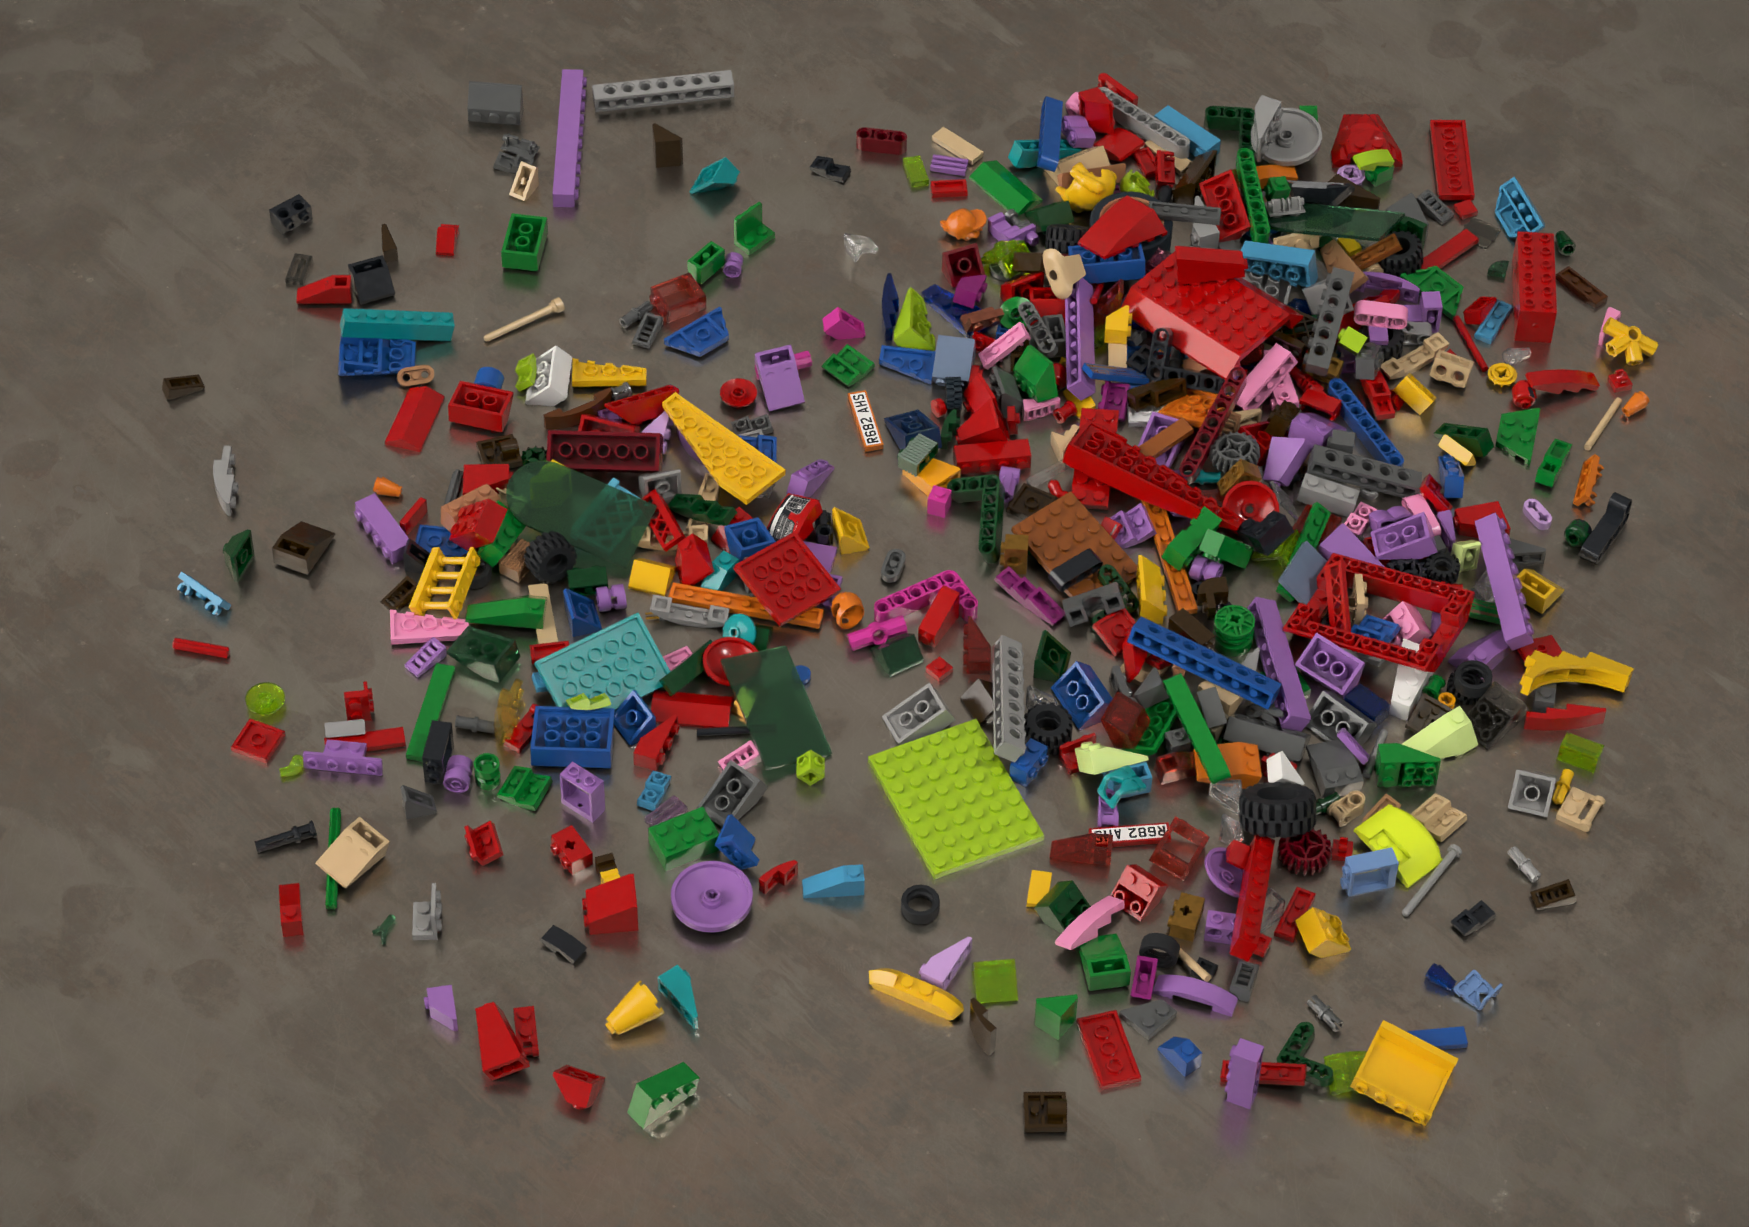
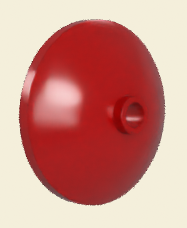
M1244 481L1236 484L1227 492L1222 503V507H1227L1243 518L1244 521L1251 518L1261 522L1273 510L1279 512V503L1275 493L1267 485L1258 481ZM1248 506L1253 508L1252 513H1247L1246 508Z
M724 637L717 639L708 645L703 654L705 672L712 680L722 685L742 686L750 683L757 677L761 669L762 662L759 651L750 642L741 638Z

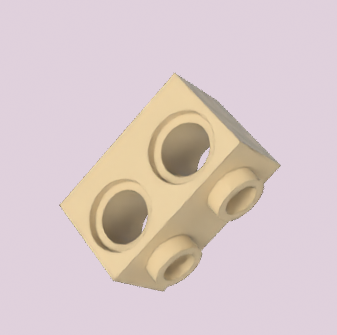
M1439 349L1430 376L1438 381L1451 383L1455 387L1465 388L1474 361Z

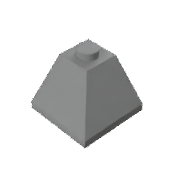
M680 469L639 476V489L642 497L654 489L658 491L664 500H670L676 494H682Z
M1517 769L1508 808L1547 817L1557 776L1539 771Z

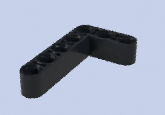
M1167 327L1156 329L1152 337L1147 377L1152 381L1172 379L1171 373L1176 371L1178 378L1186 379V388L1218 394L1225 382L1218 375L1169 365L1173 332ZM1161 331H1164L1167 335L1165 341L1160 339ZM1158 349L1163 351L1164 356L1162 359H1159L1156 355ZM1155 367H1157L1160 370L1159 377H1156L1153 374V370ZM1191 374L1194 375L1196 378V382L1194 384H1191L1189 382V376ZM1208 378L1214 381L1212 388L1207 386Z

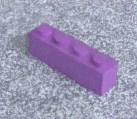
M374 493L355 502L356 511H354V515L357 521L363 523L366 533L372 535L375 545L381 547L384 557L386 559L389 558L393 564L403 560L404 549L409 538L377 495Z
M1242 1038L1239 1039L1237 1046H1232L1229 1056L1231 1057L1228 1065L1229 1071L1226 1078L1228 1082L1225 1087V1092H1227L1226 1101L1251 1109L1258 1091L1264 1046Z

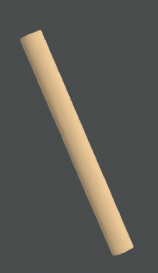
M1615 398L1584 445L1586 450H1591L1622 403L1621 398Z

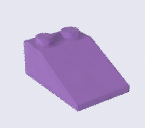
M1152 411L1138 447L1179 419ZM1186 438L1157 457V464L1170 468L1182 450Z
M1300 413L1291 421L1287 438H1305L1313 446L1316 444L1327 447L1328 436L1332 437L1333 429L1346 431L1347 428L1329 421L1316 413Z
M1424 512L1371 531L1377 560L1421 559L1438 552L1432 526Z

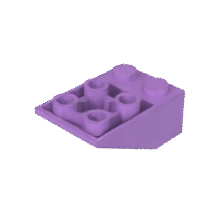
M791 345L755 353V364L769 412L805 403Z

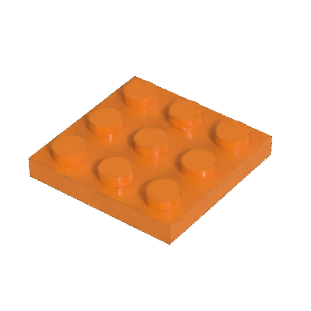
M1188 388L1186 396L1168 403L1158 413L1177 419L1183 417L1190 426L1200 429L1218 394ZM1221 407V408H1218L1217 410L1220 411V412H1222L1223 409H1225V408Z

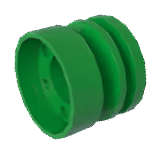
M1240 605L1224 606L1218 610L1215 615L1213 634L1215 635L1214 648L1220 654L1227 657H1238L1249 652L1252 647L1255 627L1253 613Z

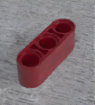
M862 127L856 132V147L866 152L902 155L907 151V135L902 131Z

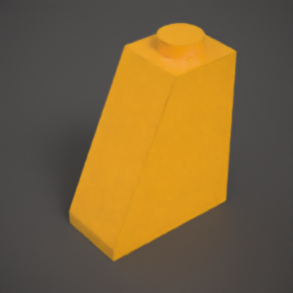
M933 458L916 477L905 470H902V474L924 494L929 496L933 485L947 488L949 481L960 478L961 469Z

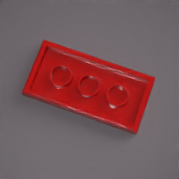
M1117 1010L1076 1019L1101 1090L1141 1082L1142 1077Z

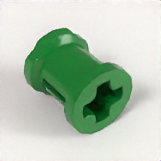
M1434 674L1429 677V683L1422 689V694L1425 693L1437 700L1439 692L1445 687L1446 682L1441 676Z

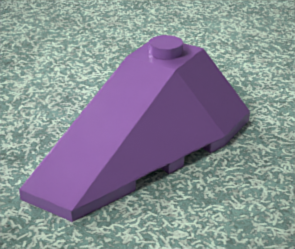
M1500 629L1460 648L1448 660V663L1457 668L1465 661L1476 660L1486 664L1492 671L1512 650L1505 642L1503 631Z

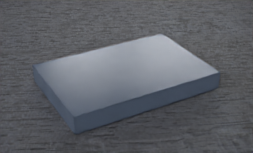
M1305 541L1301 544L1278 582L1299 603L1307 605L1318 589L1317 576L1327 561L1308 541Z

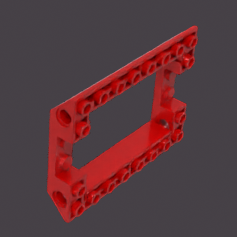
M1333 553L1325 566L1339 560H1344L1347 588L1353 589L1355 574H1363V582L1367 583L1366 593L1397 602L1404 601L1412 606L1440 613L1441 624L1432 639L1424 638L1416 653L1412 649L1320 624L1328 611L1324 567L1317 576L1318 589L1308 604L1299 603L1283 627L1285 632L1310 639L1318 633L1341 648L1425 672H1436L1468 621L1475 592Z

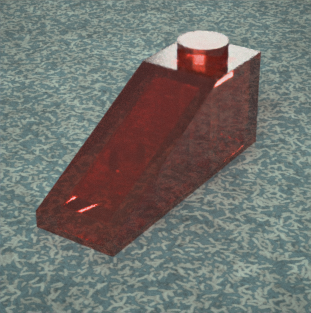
M1120 279L1096 304H1093L1095 327L1105 331L1106 316L1120 309L1124 294V280Z

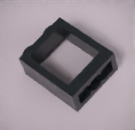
M435 720L431 722L422 756L425 782L443 784L449 758L452 757L454 749L451 722Z

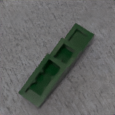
M676 494L668 504L672 512L715 525L727 526L737 514L734 507L721 506L718 501L704 500L701 495Z
M711 639L659 680L670 696L674 695L704 671L703 654L708 645L712 643Z

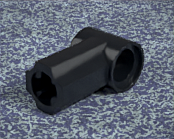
M822 510L821 515L815 520L816 543L832 546L833 527L831 513Z

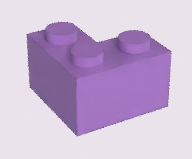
M1440 291L1421 292L1419 305H1404L1408 309L1407 321L1428 322L1432 326V333L1439 332L1443 309Z

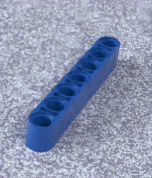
M1046 96L1041 108L1037 167L1055 172L1059 162L1063 101Z
M1339 378L1330 380L1327 395L1342 400L1341 417L1351 430L1356 433L1355 435L1372 457L1381 462L1403 467V456L1347 384Z

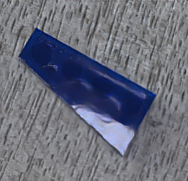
M936 284L921 292L924 301L967 338L973 336L974 331L966 333L960 317L961 315L981 310V308L977 306L970 308L953 302L954 294Z

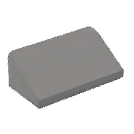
M363 719L325 723L326 738L366 733L365 720Z

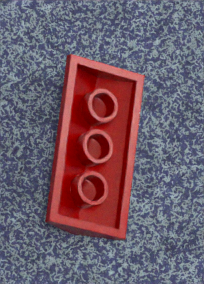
M1232 169L1199 183L1206 206L1221 208L1220 225H1216L1220 232L1219 242L1237 240L1250 230V221Z
M427 386L409 388L385 440V445L421 452L445 396Z
M657 690L652 698L651 711L656 717V724H662L676 714L678 715V724L680 726L698 728L729 727L733 697L676 692L670 696L667 691Z

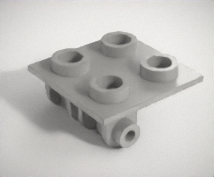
M1300 196L1291 197V200L1289 197H1287V200H1284V198H1281V200L1271 199V201L1264 203L1269 216L1274 218H1280L1283 215L1289 214L1291 216H1298L1301 213H1306L1303 207L1304 198H1300Z

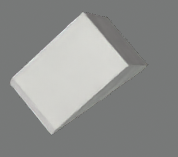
M1283 751L1266 759L1268 782H1291V784L1297 783L1301 784V786L1305 784Z

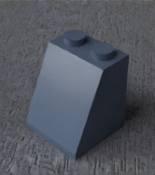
M938 335L932 373L933 383L945 386V377H961V388L968 387L971 368L974 365L976 355L975 339Z

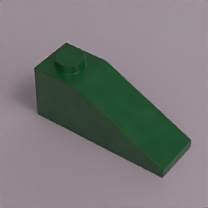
M1443 423L1434 432V436L1440 440L1445 434L1477 457H1485L1494 448L1488 428Z

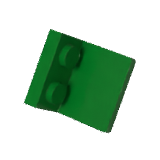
M761 202L750 206L748 210L737 215L734 219V245L748 255H751L775 238V232L762 223Z

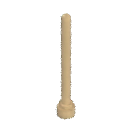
M557 297L551 300L549 306L486 334L484 340L489 342L551 312L560 313L565 310L564 304Z

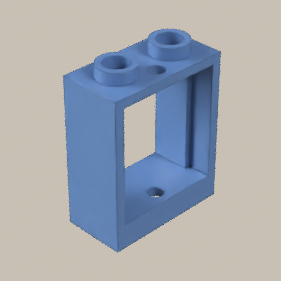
M1393 848L1345 858L1340 884L1342 889L1346 890L1348 897L1395 887L1399 863Z

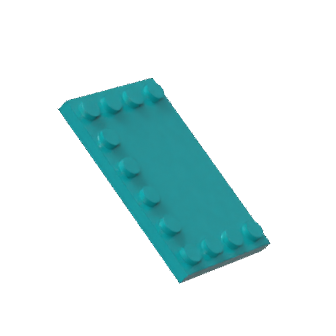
M639 612L534 663L557 707H569L566 700L582 693L588 699L605 693L609 697L611 705L603 708H614L615 711L632 690H636L640 697L643 698L663 688L659 680L670 672Z

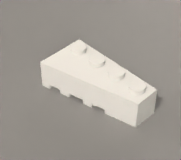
M1403 638L1402 647L1415 650L1417 653L1420 644ZM1398 664L1389 715L1408 721L1422 695V689L1427 686L1429 677L1434 672H1425Z

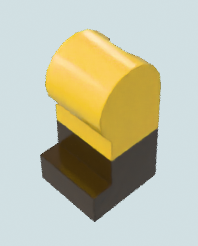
M613 853L595 857V869L602 884L620 878Z

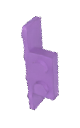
M327 740L323 753L303 752V767L306 769L382 776L383 774L381 758L365 757L366 743Z

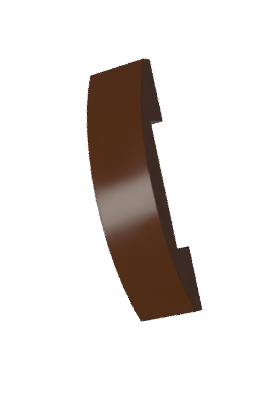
M609 387L593 394V401L564 413L561 408L543 414L545 429L555 430L578 426L582 414L598 416V411L606 409L604 404L612 402L611 388Z

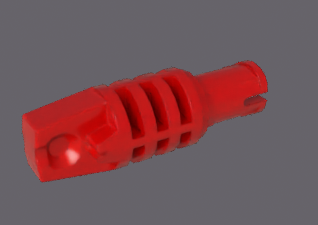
M1296 365L1289 372V375L1297 382V386L1305 392L1310 388L1326 394L1324 392L1325 389L1311 375L1304 374Z

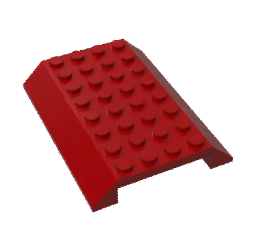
M1175 251L1130 288L1121 306L1122 308L1128 305L1129 313H1132V321L1152 334L1158 328H1170L1173 332L1172 347L1226 380L1232 368L1240 367V361L1281 326L1285 325L1292 329L1303 319L1301 314L1243 278L1179 285ZM1161 331L1160 339L1165 341L1167 335L1164 331Z

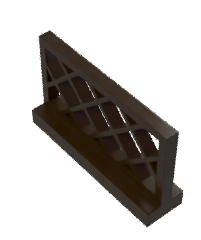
M1288 306L1303 316L1302 321L1291 329L1293 334L1286 335L1282 333L1281 330L1290 329L1283 325L1264 342L1271 346L1277 343L1290 351L1294 357L1302 360L1308 349L1310 337L1314 338L1315 332L1308 330L1307 325L1314 324V321H1318V319ZM1304 326L1305 331L1295 333V327ZM1307 336L1308 340L1303 343L1297 340V338Z

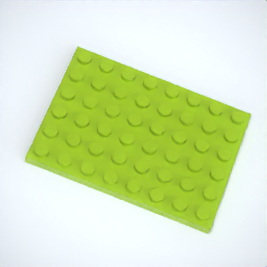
M977 719L868 756L871 768L934 880L1044 840L1042 830L1000 758L994 754V748Z

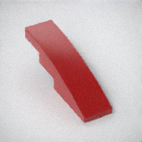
M1557 369L1527 372L1525 374L1531 388L1559 395L1563 390L1578 393L1581 388L1596 391L1600 387L1592 372Z
M1567 704L1566 709L1547 707L1546 713L1526 711L1524 729L1556 731L1603 724L1606 708Z

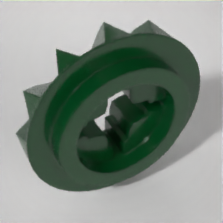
M536 445L534 448L528 447L526 451H522L523 466L532 471L541 470L546 465L547 450L544 447L537 448ZM533 455H535L536 457L539 456V460L536 459V458H532V456H533Z

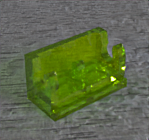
M1567 732L1560 745L1557 760L1594 773L1605 745Z

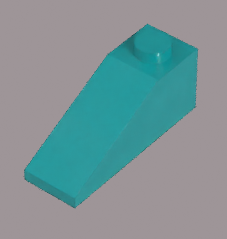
M676 965L657 977L658 989L696 1030L698 1028V1014L690 981L691 977L686 970H682L679 965Z

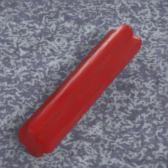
M174 638L172 644L173 648L177 650L228 658L230 654L229 647L182 638Z

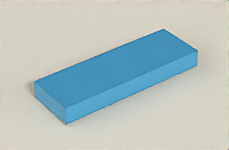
M1497 299L1493 308L1475 332L1474 338L1491 345L1513 311L1514 306Z

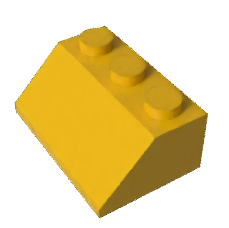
M1138 555L1136 574L1139 618L1142 616L1156 624H1163V618L1167 617V605H1163V602L1166 601V590H1162V587L1165 585L1164 575H1161L1160 567L1143 555Z

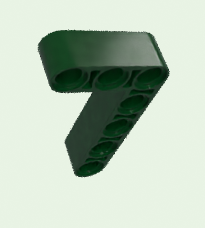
M1207 107L1205 110L1204 126L1214 130L1239 131L1238 150L1241 148L1250 149L1255 160V151L1251 144V130L1254 124L1255 110L1243 107Z
M993 474L952 479L947 484V489L952 490L951 497L955 502L962 503L982 500L978 548L985 562L989 564L997 562L1001 554L1005 488L997 475Z

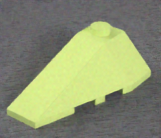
M1458 706L1402 743V745L1443 760L1446 757L1464 755L1477 747L1478 742L1470 719L1462 708Z

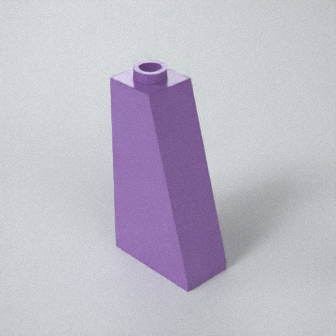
M1343 523L1319 545L1318 552L1326 561L1329 560L1333 553L1383 566Z

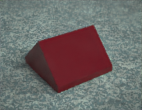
M977 243L942 253V272L952 288L958 285L961 278L985 275Z

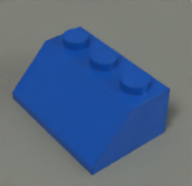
M1078 661L1051 687L1063 707L1068 710V714H1071L1072 720L1079 730L1105 721L1118 708L1091 666Z

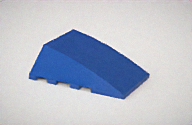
M341 336L338 375L378 376L398 374L403 368L415 366L416 342L405 339Z

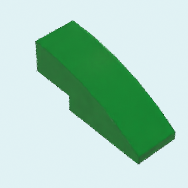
M1555 438L1538 468L1535 482L1553 487L1573 444Z

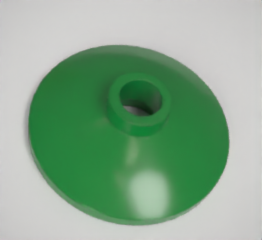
M1012 297L1001 305L1000 308H1002L1004 316L1000 323L1005 328L1011 329L1019 322H1022L1026 327L1022 317L1015 318V316L1020 315L1018 308L1023 302L1029 301L1028 299ZM1029 309L1025 310L1028 316L1032 315Z

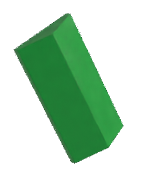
M997 160L982 162L969 176L970 180L1005 210L1014 209L1018 213V217L1043 202V199Z
M1170 698L1143 710L1121 747L1122 750L1150 756L1157 752L1165 738V732L1170 730L1178 716Z

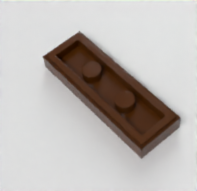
M1567 266L1556 274V280L1595 309L1607 301L1608 296L1571 267Z

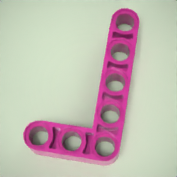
M946 570L876 601L874 604V620L881 623L899 616L904 617L931 605L943 585L960 593L959 616L964 621L970 622L977 618L978 601L955 571Z

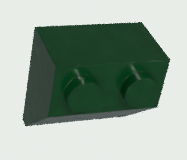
M1069 201L1055 202L1024 212L1027 220L1036 226V233L1043 232V235L1046 234L1047 226L1074 222Z

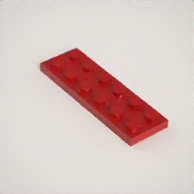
M1430 120L1429 125L1438 198L1440 200H1474L1475 193L1465 120Z
M1082 408L1079 431L1091 420L1117 433L1119 410ZM1074 469L1071 492L1087 509L1108 510L1111 486Z

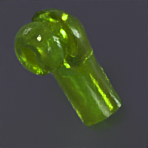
M294 755L289 766L279 769L281 778L300 773L304 765L301 755Z

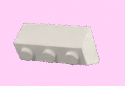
M554 346L536 358V379L534 385L527 388L525 400L527 405L555 406L567 398L572 356L558 346Z

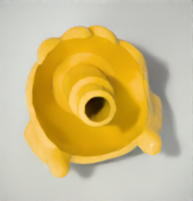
M1079 162L1070 171L1071 176L1074 178L1070 187L1066 189L1057 186L1055 188V191L1060 194L1063 201H1069L1071 210L1076 213L1092 211L1098 202L1114 193L1117 176L1109 169H1101V177H1097L1093 172L1089 173L1082 162Z

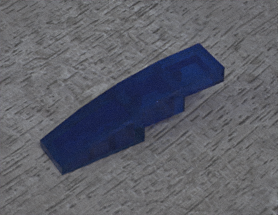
M891 273L887 274L882 295V328L885 341L892 340V326H896V312H899V297Z

